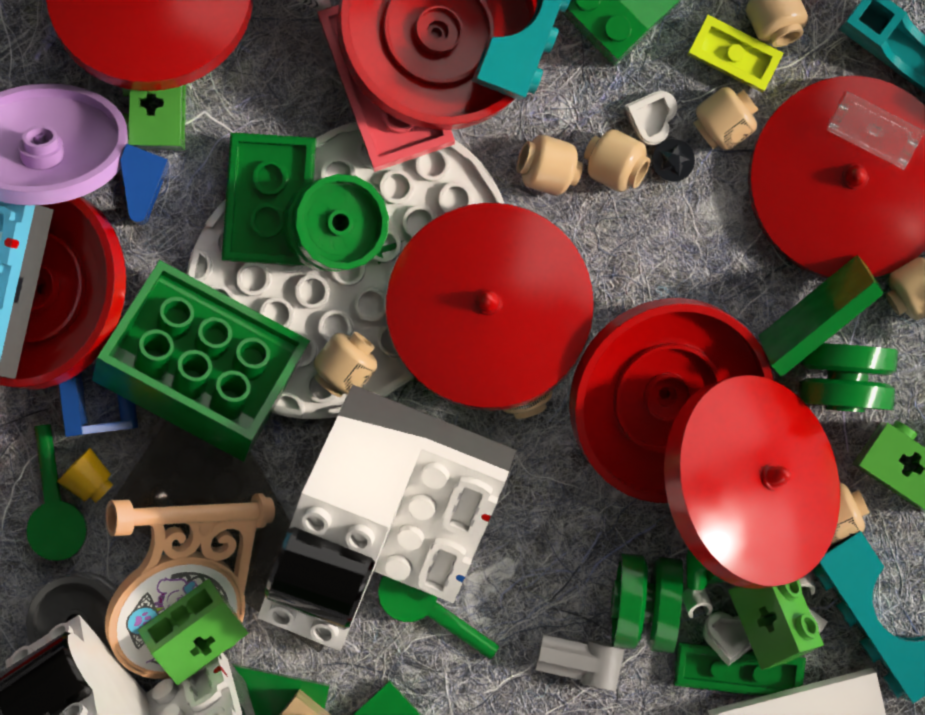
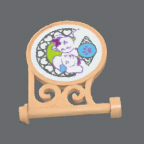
M255 493L252 496L251 502L148 508H133L130 500H110L106 507V527L110 536H129L132 534L134 526H151V543L146 557L140 566L119 585L110 600L105 616L107 641L115 657L125 668L146 678H171L151 655L138 629L208 578L234 609L241 622H243L245 614L244 592L256 528H264L267 523H272L275 517V506L271 497H265L263 493ZM188 524L190 526V534L186 540V536L180 527L174 526L165 530L164 525ZM227 529L239 531L240 540L234 572L222 561L229 558L237 547L235 538ZM216 537L220 544L223 543V545L216 548L212 547L213 538ZM177 540L181 545L172 546V542Z

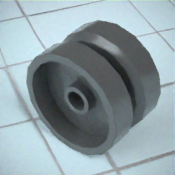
M87 571L66 574L50 582L40 589L30 603L26 617L28 640L31 644L47 635L56 625L66 623L71 620L72 615L78 614L113 653L105 634V616L110 600L118 587L106 577Z

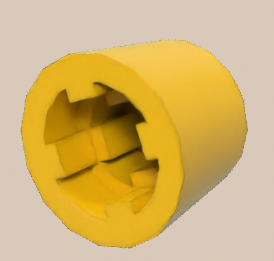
M90 447L57 480V483L84 502L91 498L96 503L113 486L108 480L111 476L110 471Z

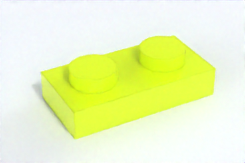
M707 15L687 55L763 93L784 53Z

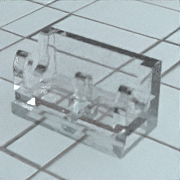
M844 91L838 101L839 105L835 113L827 123L828 128L826 130L905 170L925 131L848 91Z

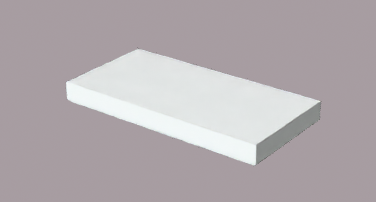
M873 667L707 710L708 715H886L877 673Z

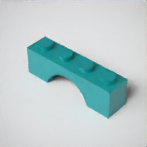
M537 0L533 17L521 32L511 36L492 37L487 40L472 82L517 100L526 98L528 92L534 94L543 75V69L538 68L543 51L551 52L559 32L558 28L553 27L558 11L565 13L571 0Z
M860 0L838 30L925 93V35L912 23L907 12L891 0Z
M860 531L837 545L829 546L826 554L812 572L825 591L832 588L841 602L836 605V608L847 625L851 627L856 624L865 638L859 641V643L873 663L880 660L887 670L888 674L883 679L897 699L904 696L906 700L914 704L925 696V635L917 637L895 636L889 633L879 622L873 607V590L877 578L884 569V565Z

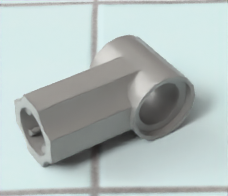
M543 633L535 670L579 679V683L587 686L616 691L625 648L612 647V644L601 641L587 640L586 643Z

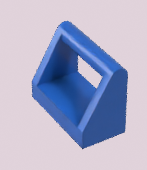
M126 143L120 162L130 219L135 224L144 225L150 218L170 164L168 159Z
M82 373L59 384L65 437L138 428L136 404L118 394L120 422L88 425Z

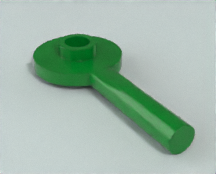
M51 424L34 426L44 504L39 506L28 520L27 539L31 548L39 556L52 561L65 560L77 554L83 547L87 538V523L77 507L68 502L61 501L60 486L57 483L58 472Z
M384 575L381 577L378 585V600L384 612L391 618L401 622H414L428 616L489 660L497 652L498 644L437 603L436 596Z

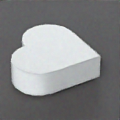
M657 91L625 105L624 109L637 138L646 146H657L664 142L668 136V122L674 118L678 106L673 95L665 91Z
M715 612L706 619L703 627V637L727 666L752 649L739 615L733 618L727 613Z

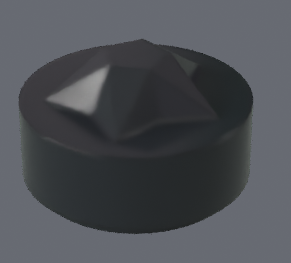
M666 140L659 144L653 152L651 159L652 169L657 177L665 182H680L694 168L695 156L693 150L682 140Z

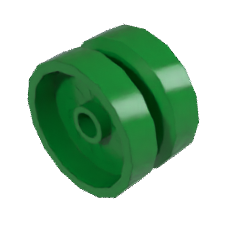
M335 174L305 184L292 195L284 211L283 233L289 250L299 262L315 271L339 272L365 265L380 252L388 236L389 215L384 199L373 185L353 175ZM334 217H336L339 221V224L335 228L332 224V220Z
M823 343L803 359L801 365L808 370L827 372V379H803L799 382L798 397L805 404L823 405L825 410L865 413L866 409L894 410L895 388L886 383L868 382L869 375L888 376L897 371L898 350Z
M621 553L611 596L612 647L635 649L641 640L643 624L646 623V640L650 650L674 653L682 607V559L659 557L654 563L649 583L647 582L648 567L644 556Z

